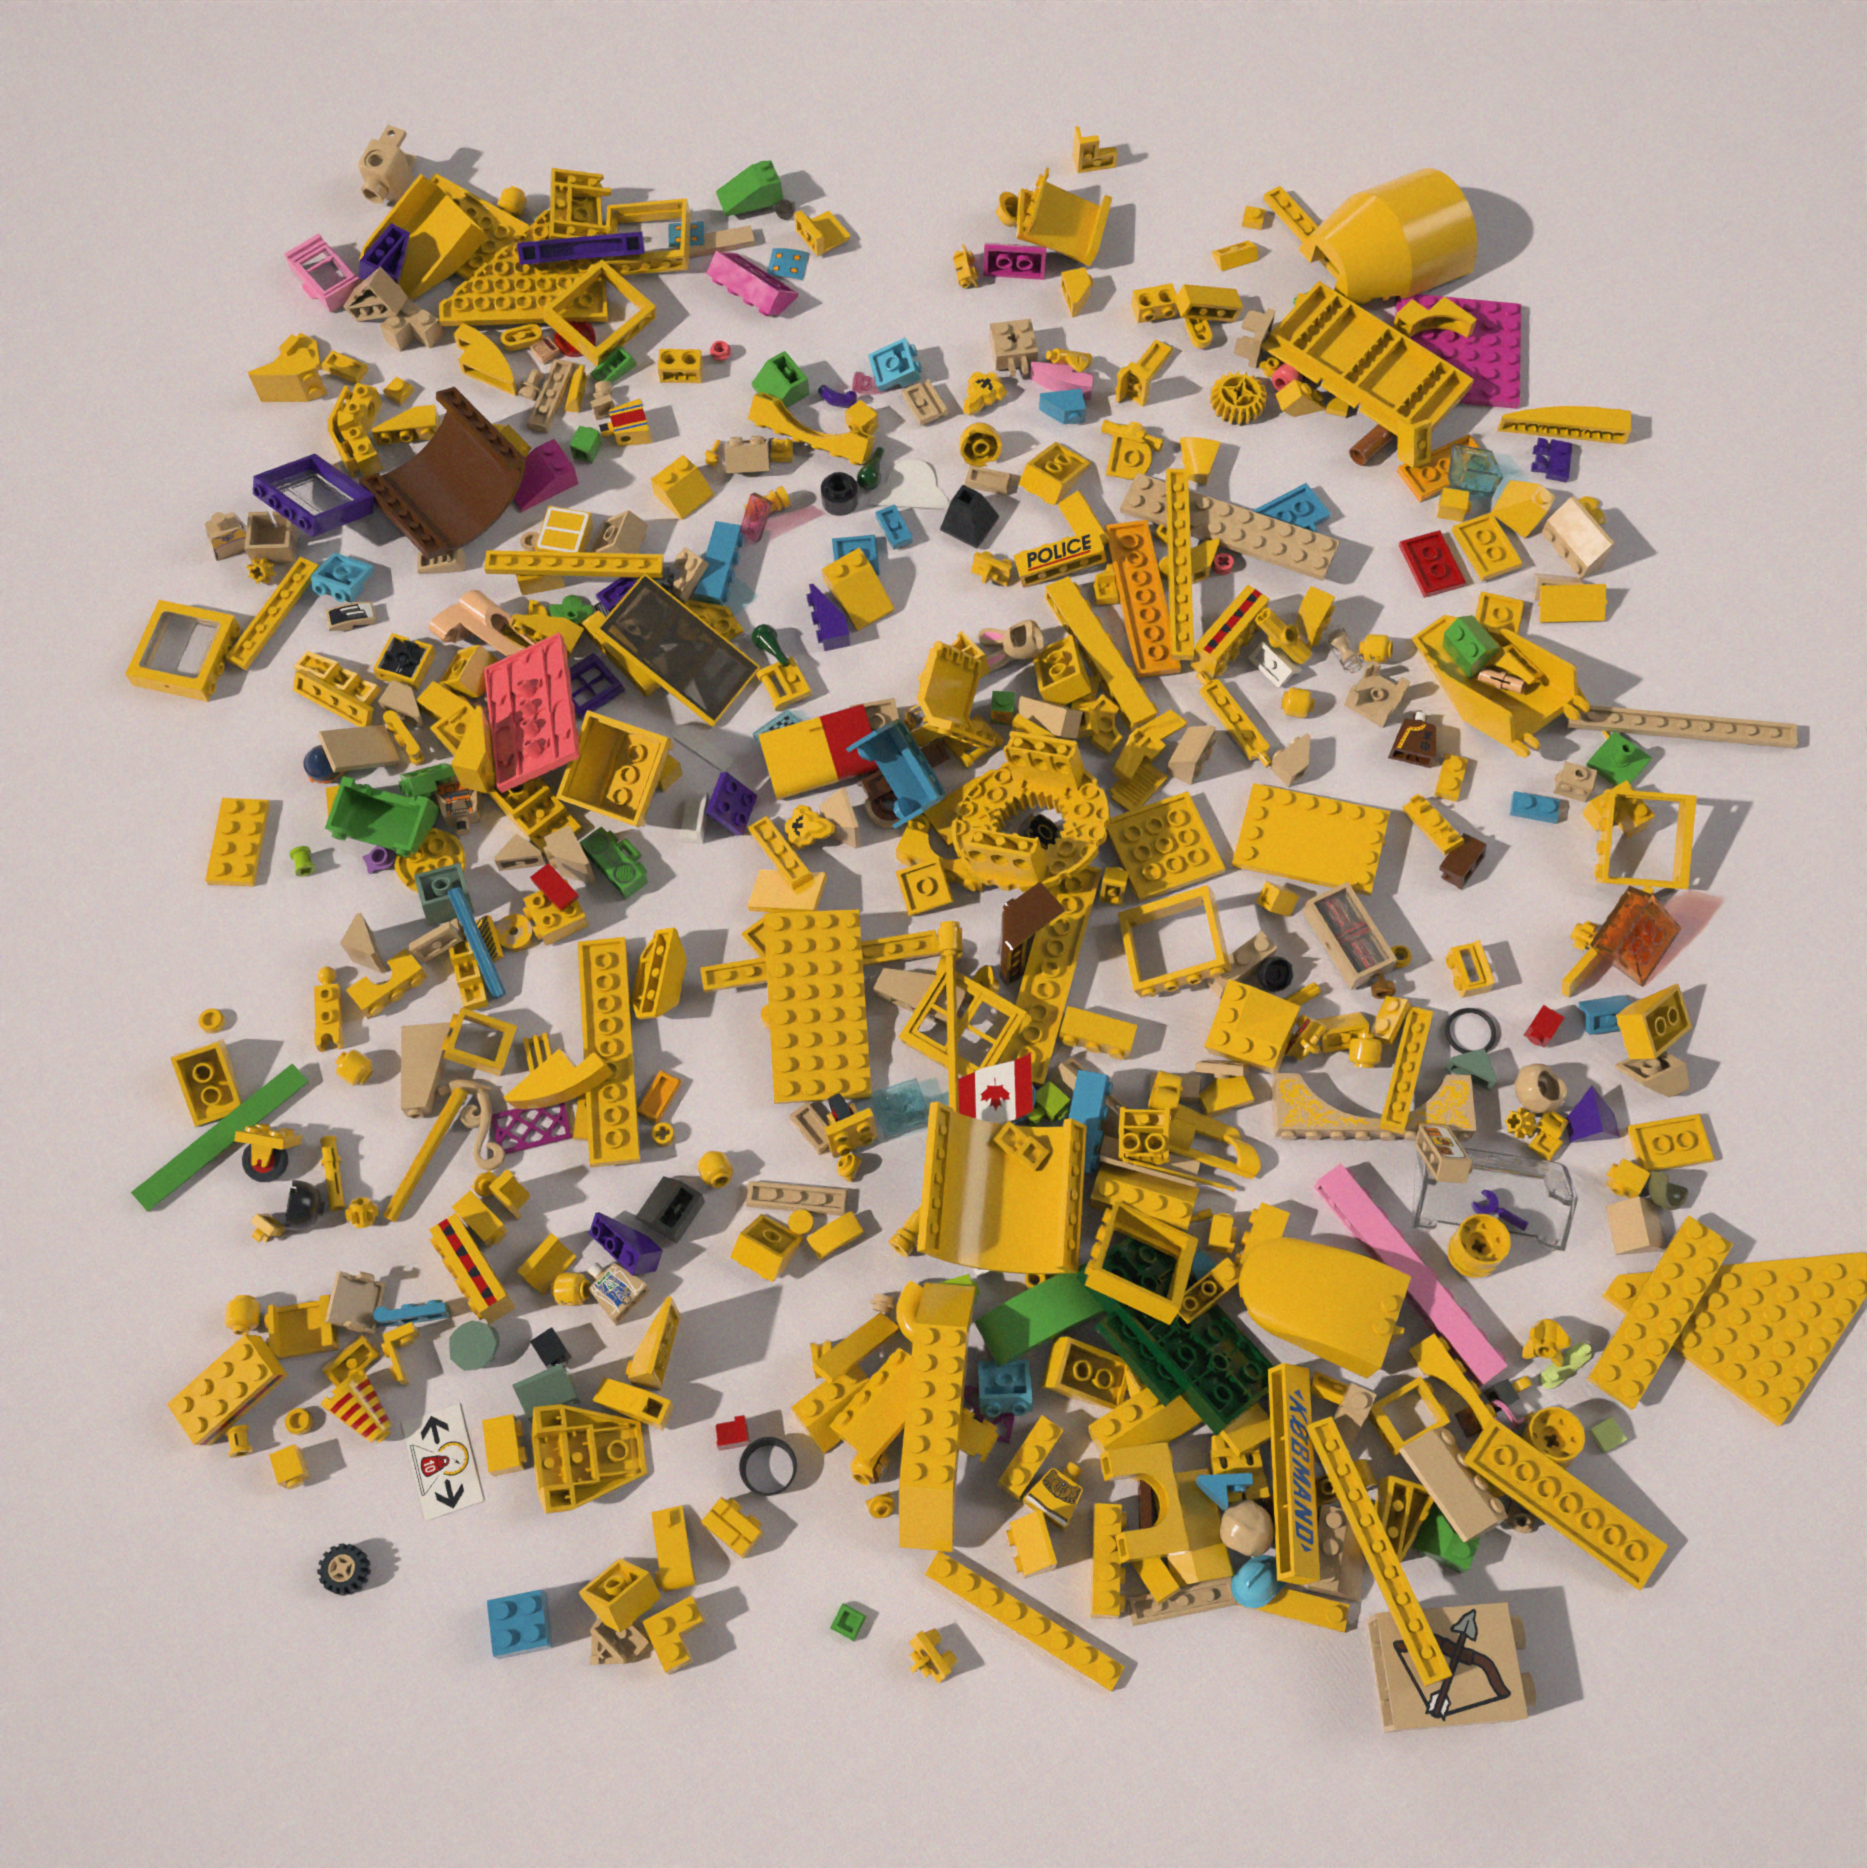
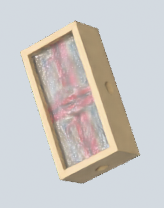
M1349 882L1307 900L1303 914L1350 990L1376 979L1378 974L1384 975L1392 971L1397 958Z

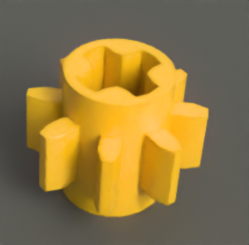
M266 556L261 560L255 557L252 559L253 564L246 566L249 569L248 578L255 580L256 584H259L262 580L267 584L271 581L270 577L276 575L273 571L275 564L269 562Z
M1588 920L1584 924L1577 923L1570 936L1575 941L1573 946L1582 951L1587 949V947L1591 948L1601 935L1596 930L1598 925Z
M1522 1107L1518 1108V1112L1510 1110V1114L1505 1120L1508 1127L1507 1132L1515 1134V1138L1524 1139L1525 1135L1533 1136L1532 1132L1538 1126L1534 1118L1536 1114L1528 1112L1526 1108Z
M367 1197L353 1199L351 1204H349V1208L345 1209L347 1221H351V1224H354L356 1228L371 1226L373 1221H375V1217L379 1216L377 1204H373V1201H370Z

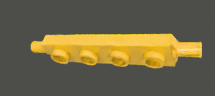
M1204 671L1199 672L1196 678L1202 684L1199 690L1200 696L1248 759L1251 761L1259 758L1265 768L1270 767L1272 760L1267 755L1270 745L1219 679L1210 680Z

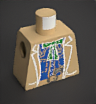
M595 1263L587 1271V1275L595 1281L589 1287L590 1292L615 1326L650 1291L644 1281L636 1276H632L627 1270L616 1263H613L607 1270L600 1264Z

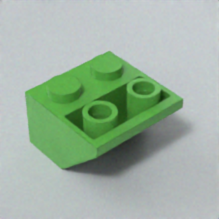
M786 351L767 360L751 383L757 393L764 392L782 400L786 407L809 395L808 378Z

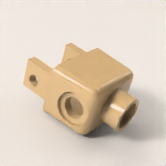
M387 125L379 140H370L358 163L359 171L364 179V184L360 191L366 199L375 204H382L384 199L398 202L414 180L411 170L417 162V158L400 149L407 136L405 130Z

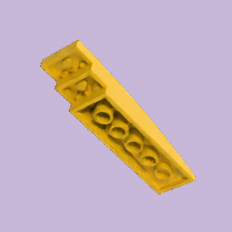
M467 701L430 727L432 732L453 756L456 754L475 711ZM464 708L463 712L452 723L447 722L450 717ZM539 776L514 788L511 787L503 793L497 788L496 781L493 786H490L487 793L489 797L530 842L541 850L546 859L547 855L543 847L547 846L544 840L545 836L569 825L575 836L583 831L582 827L567 812L565 806L551 793L550 788Z

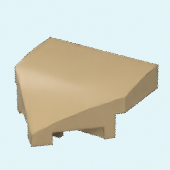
M598 1618L593 1624V1628H590V1633L592 1634L590 1665L632 1663L647 1648L651 1641L634 1623L620 1633L606 1626Z

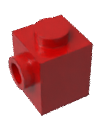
M1543 1004L1525 1031L1524 1036L1532 1044L1545 1048L1565 1017Z

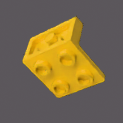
M801 210L794 213L795 231L817 257L850 240V234L830 211H826L813 219L806 216Z

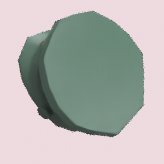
M473 1320L462 1324L455 1329L449 1338L450 1359L464 1371L485 1368L495 1359L494 1356L499 1347L500 1337L496 1329L485 1323Z

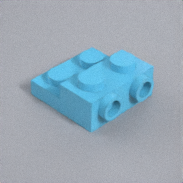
M906 337L868 354L875 382L880 392L896 384H900L903 388L921 379L919 373L923 372L919 360H915V356H918L917 349L914 344L910 345Z
M334 552L311 575L312 590L321 596L325 594L333 596L338 602L347 601L352 603L363 592V583L374 573L373 565Z
M1029 1359L1016 1360L999 1368L995 1361H978L980 1414L997 1417L1001 1413H1013L1016 1416H1023L1027 1412H1032Z

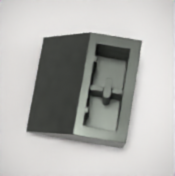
M663 1176L635 1218L673 1242L678 1243L705 1201L702 1193L682 1181Z

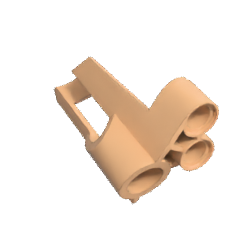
M478 590L466 592L460 598L458 604L449 606L440 612L429 624V630L446 643H457V641H462L468 636L471 637L472 633H474L507 657L521 651L520 648L500 633L506 625L509 626L511 616ZM519 634L531 645L536 644L531 637Z

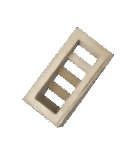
M461 548L430 559V565H427V558L421 552L418 553L417 572L419 574L465 571V552Z

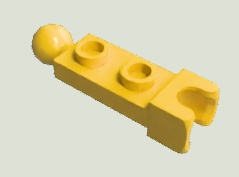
M329 966L322 967L318 971L317 978L322 985L314 986V1041L317 1050L320 1052L326 1050V1043L329 1040H333L340 1050L344 1047L341 988L338 983L332 984L336 980L337 975L336 971Z

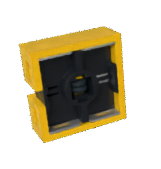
M391 633L373 671L377 679L387 682L392 680L399 683L405 682L413 690L418 691L436 656L433 645L417 640L413 643L407 637Z

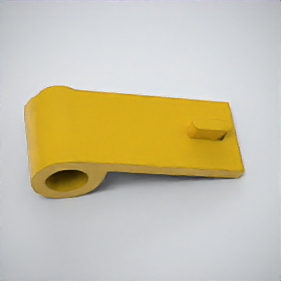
M680 1505L651 1512L659 1571L655 1572L657 1588H663L665 1593L696 1585L683 1506Z

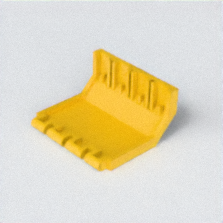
M936 641L933 649L930 648L917 695V700L929 725L938 728L937 733L971 744V746L984 749L985 745L994 747L996 738L977 732L969 719L982 669H980L981 660L941 641Z

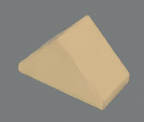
M517 833L494 857L499 871L545 865V859L541 850Z

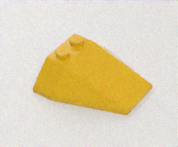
M562 1404L533 1408L531 1441L536 1486L545 1514L572 1511L647 1474L640 1421Z

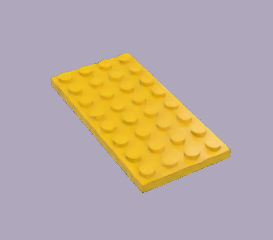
M859 909L764 913L774 1104L828 1101L829 1097L839 1093L843 1096L844 1100L871 1099L872 1091Z

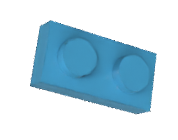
M895 504L875 512V517L893 550L913 542V537Z
M1514 791L1511 798L1509 815L1556 824L1560 800Z

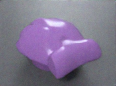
M376 846L369 854L362 856L368 873L372 874L376 870L389 868L395 861L396 852Z

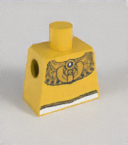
M1072 1462L1068 1463L1063 1473L1052 1467L1025 1495L1022 1503L1034 1511L1042 1509L1044 1518L1064 1532L1083 1491V1488L1075 1483L1082 1470Z

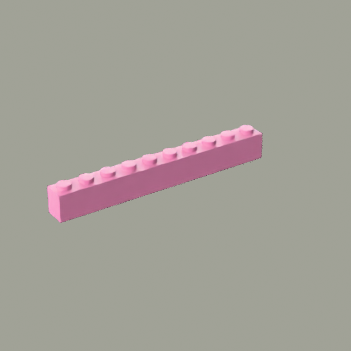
M1340 1163L1317 1180L1314 1186L1316 1191L1369 1256L1378 1262L1411 1276L1404 1299L1433 1334L1435 1333L1437 1338L1442 1336L1450 1347L1448 1353L1454 1360L1457 1358L1466 1370L1465 1374L1471 1381L1475 1382L1478 1388L1482 1387L1508 1366L1505 1363L1503 1354L1489 1344L1485 1332L1480 1328H1476L1471 1322L1469 1313L1457 1305L1451 1291L1446 1287H1442L1437 1280L1436 1273L1430 1267H1426L1420 1260L1421 1256L1414 1247H1410L1405 1242L1403 1233L1397 1227H1393L1387 1220L1388 1216L1385 1211L1372 1202L1370 1193L1364 1187L1361 1188L1358 1185L1353 1172L1349 1168H1344Z

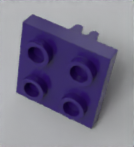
M721 772L706 810L707 816L721 823L735 835H743L758 795L728 772Z

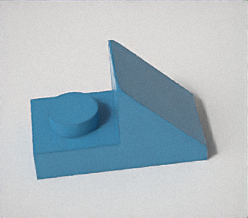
M1252 1473L1198 1475L1195 1483L1199 1489L1225 1511L1228 1508L1227 1489H1230V1493H1244L1246 1488H1250L1253 1485Z

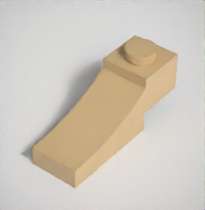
M1353 1383L1349 1384L1333 1418L1348 1452H1350L1377 1395Z

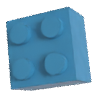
M540 1589L487 1600L493 1657L503 1659L553 1648L547 1596L544 1591Z

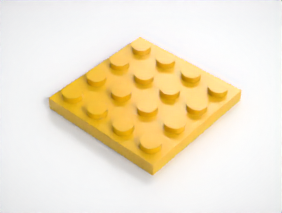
M1188 791L1110 818V824L1106 829L1107 836L1123 870L1129 871L1128 881L1139 903L1225 872L1226 868Z

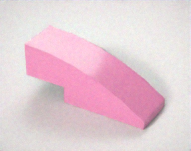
M1031 362L1030 379L1054 392L1082 389L1084 400H1091L1093 373L1073 372V368L1067 364Z

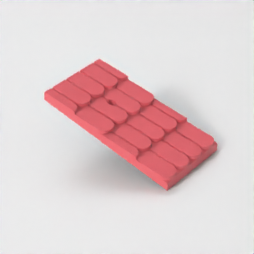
M560 632L484 668L496 783L501 793L509 790L511 787L514 788L530 779L549 772V770L565 765L569 761L580 758L578 729L576 728L575 708L572 702L570 669L568 668L567 648L564 643V637Z

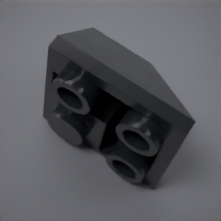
M962 485L950 502L940 530L978 549L998 521L999 514L981 493Z

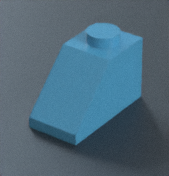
M1082 389L1040 393L1039 410L1062 424L1085 422L1086 407Z

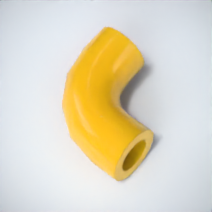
M908 1281L896 1305V1320L902 1334L913 1343L914 1325L923 1287L915 1282Z

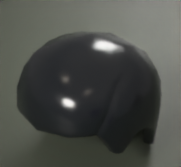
M1279 956L1265 959L1258 969L1260 984L1270 992L1283 991L1291 984L1294 976L1292 964Z

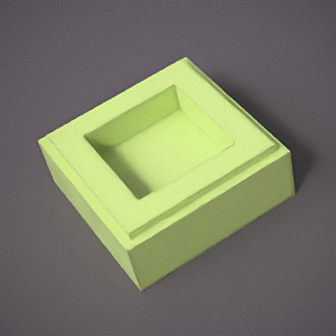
M1613 1417L1588 1430L1603 1454L1627 1440Z

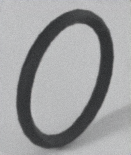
M1462 1008L1452 1013L1446 1021L1445 1034L1448 1042L1455 1050L1462 1054L1471 1052V1050L1458 1046L1450 1033L1453 1019L1463 1013H1474L1487 1021L1491 1029V1038L1484 1049L1487 1052L1493 1046L1496 1039V1028L1486 1013L1475 1008Z

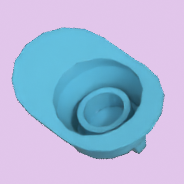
M1261 1555L1250 1559L1236 1572L1231 1581V1591L1239 1604L1255 1609L1269 1603L1283 1589L1287 1582L1277 1580L1276 1559L1271 1556Z

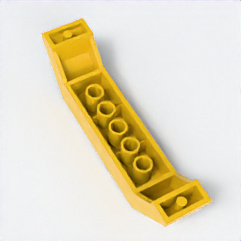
M924 1283L914 1325L899 1479L900 1548L953 1552L955 1491L969 1332L975 1304V1286Z

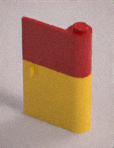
M863 704L758 735L777 800L880 770L875 760L870 762L862 759L858 753V748L850 752L846 749L872 732Z

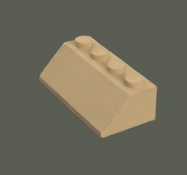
M1444 1427L1430 1430L1399 1450L1464 1543L1486 1535L1508 1518L1504 1505L1489 1491L1486 1480L1463 1463L1466 1454L1461 1452L1455 1444V1438L1452 1433Z

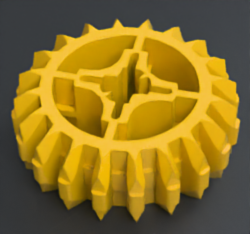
M1239 371L1234 375L1231 372L1227 376L1222 375L1220 380L1216 379L1213 388H1211L1210 403L1212 410L1215 411L1216 416L1222 415V421L1228 419L1230 424L1233 421H1236L1238 425H1240L1241 421H1244L1246 424L1250 420L1255 421L1257 416H1261L1266 407L1267 392H1265V386L1261 385V380H1255V375L1249 377L1247 371L1244 375L1240 374Z

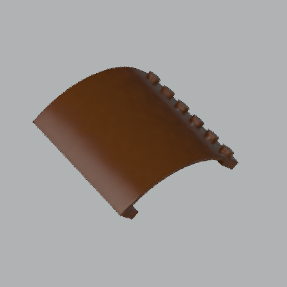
M456 387L436 392V400L447 411L434 436L416 456L389 473L383 475L376 473L359 479V484L375 495L374 502L427 560L458 550L485 533L510 505L520 486L525 469L526 458Z

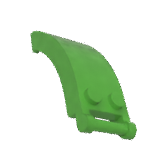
M1088 1262L1079 1265L1078 1273L1058 1274L1013 1297L974 1322L998 1368L1018 1360L1033 1349L1079 1325L1108 1314L1076 1278Z

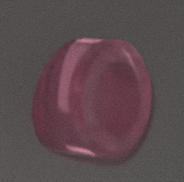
M855 372L852 390L855 393L861 394L862 391L871 389L873 386L872 378L865 376L864 372ZM864 381H868L866 386H864Z

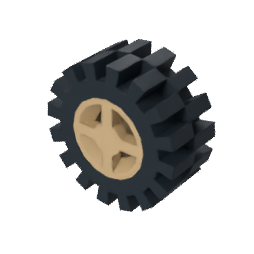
M342 1543L338 1547H330L331 1551L329 1553L325 1551L323 1554L325 1558L323 1561L319 1560L318 1563L321 1565V1568L317 1569V1574L321 1577L319 1578L320 1583L324 1585L323 1587L326 1590L341 1596L355 1594V1590L360 1591L363 1588L361 1585L363 1583L366 1584L369 1580L366 1579L367 1574L370 1575L371 1570L368 1569L371 1563L366 1558L368 1557L367 1554L351 1544L346 1545Z

